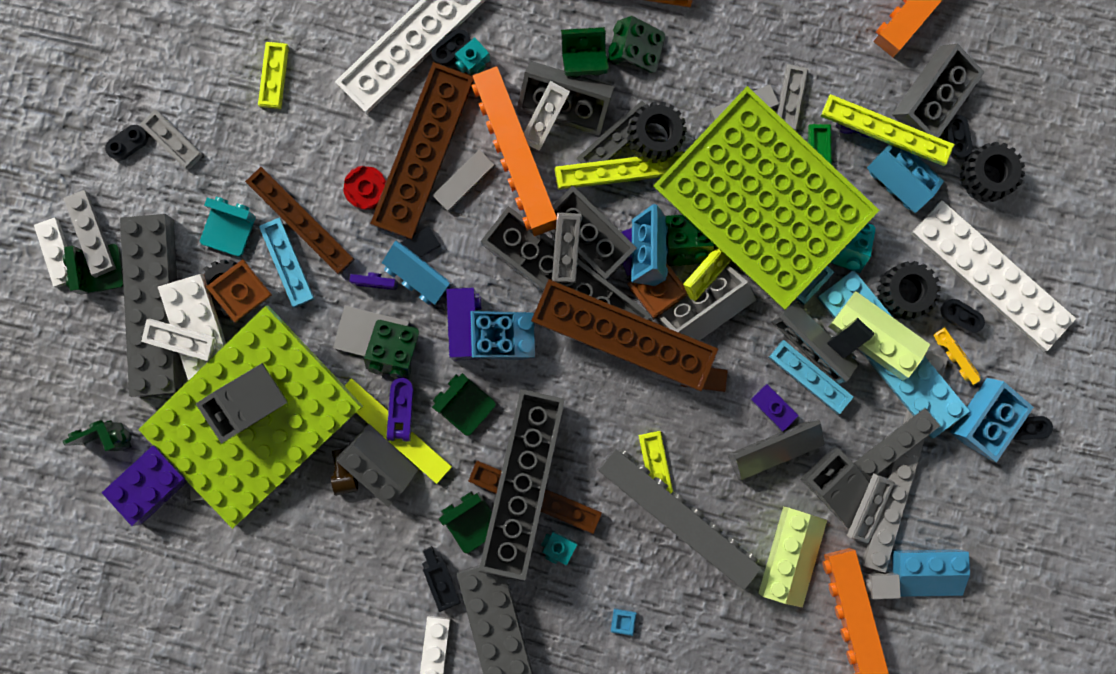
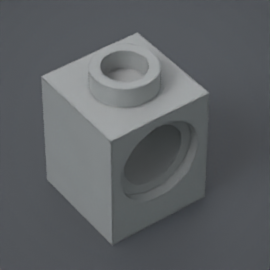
M893 572L865 573L866 579H864L868 597L872 599L901 598L898 574Z

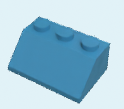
M890 144L867 167L874 179L880 180L886 186L889 193L896 195L902 201V204L914 213L935 196L944 182L917 155Z
M656 204L651 205L632 219V244L637 249L632 253L631 282L656 286L665 281L668 274L666 267V256L668 253L666 235L668 227L666 225V216Z
M398 241L393 243L382 261V264L386 266L384 270L394 278L398 275L404 280L401 284L410 291L417 290L421 294L419 298L428 305L431 303L437 305L445 295L446 289L453 285Z
M986 378L967 406L969 412L956 422L950 433L964 445L997 463L1034 407L1004 381Z
M960 549L892 550L893 573L899 575L901 597L963 596L970 577L968 551Z

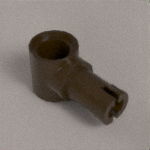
M344 449L332 451L335 471L333 472L334 476H331V486L335 496L358 491V480L337 462V457Z

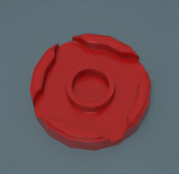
M358 166L345 177L344 195L347 201L355 208L362 210L374 209L377 207L386 180L383 174L376 168Z

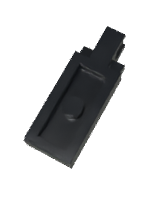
M433 546L424 549L423 553L426 561L422 563L423 572L438 611L441 612L461 604L442 555L437 557Z

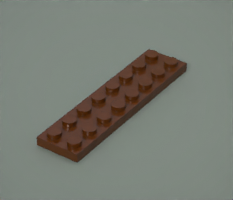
M434 62L432 63L370 222L372 226L405 238H413L470 93L471 85H473V76Z
M548 279L531 320L534 324L700 392L704 387L718 352L716 347Z

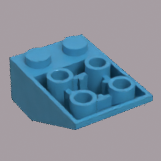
M471 311L472 358L500 360L535 358L534 323L531 322L534 313Z

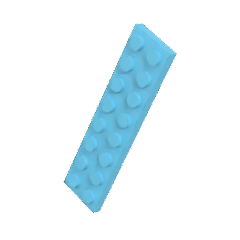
M855 271L850 272L818 297L819 301L833 318L837 316L855 291L891 316ZM862 352L913 416L925 407L938 421L940 427L929 434L931 439H934L969 412V409L925 356L910 377L902 381Z

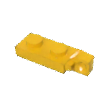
M944 327L934 333L937 344L947 347L948 351L946 354L953 363L957 361L962 368L959 372L966 382L970 380L973 385L979 382L981 375L947 328Z

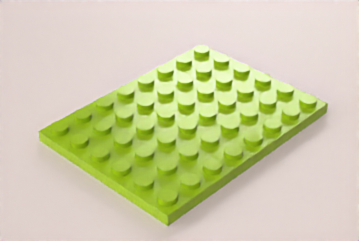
M748 86L744 88L653 186L783 310L802 293L880 211Z
M267 305L138 430L152 445H155L185 476V480L233 529L359 411L363 405ZM263 363L288 403L231 439L221 443L196 403Z

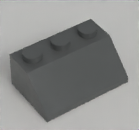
M370 424L337 457V462L387 507L405 490L419 470Z

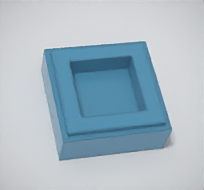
M614 608L610 632L633 636L636 612Z

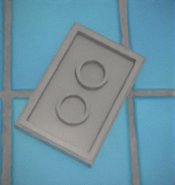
M344 305L333 349L365 356L377 320L409 326L410 322Z

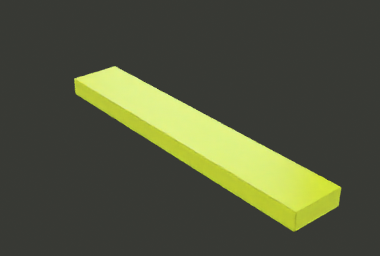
M831 94L828 96L821 113L823 118L942 166L947 165L954 144Z
M676 152L673 157L668 158L664 162L659 160L657 163H652V159H649L648 162L643 161L644 157L640 156L639 158L632 157L556 166L554 170L558 190L570 189L572 186L580 188L661 178L684 152Z
M351 378L345 387L363 405L356 413L387 440L389 410ZM396 423L395 430H403V424ZM412 431L410 442H404L403 439L389 441L436 484L452 468L449 463Z

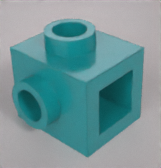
M475 37L455 53L456 66L462 73L467 72L470 76L482 72L490 61L489 52Z
M552 531L551 535L546 533L541 543V546L544 547L542 553L546 554L545 559L554 564H557L559 561L567 565L577 543Z

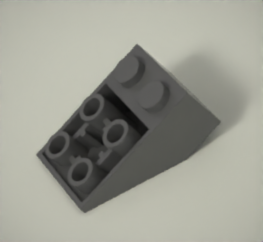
M261 363L203 398L196 405L219 441L223 443L288 403L264 364Z
M831 448L800 480L849 529L869 482L839 448Z

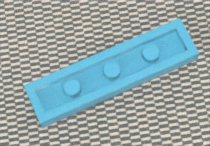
M277 218L260 225L259 228L292 307L296 308L314 300L315 298L282 219Z
M782 340L768 357L836 414H840L853 398L850 393L785 340Z

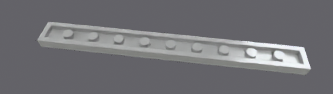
M927 351L925 357L943 378L948 358ZM908 409L903 424L913 417ZM925 438L891 463L887 478L895 483L869 544H867L861 564L865 567L886 573Z

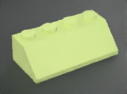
M855 291L828 327L838 333L858 317L875 333L870 340L858 349L902 381L909 378L922 361L930 344Z
M783 506L759 589L761 596L803 608L826 527V519Z

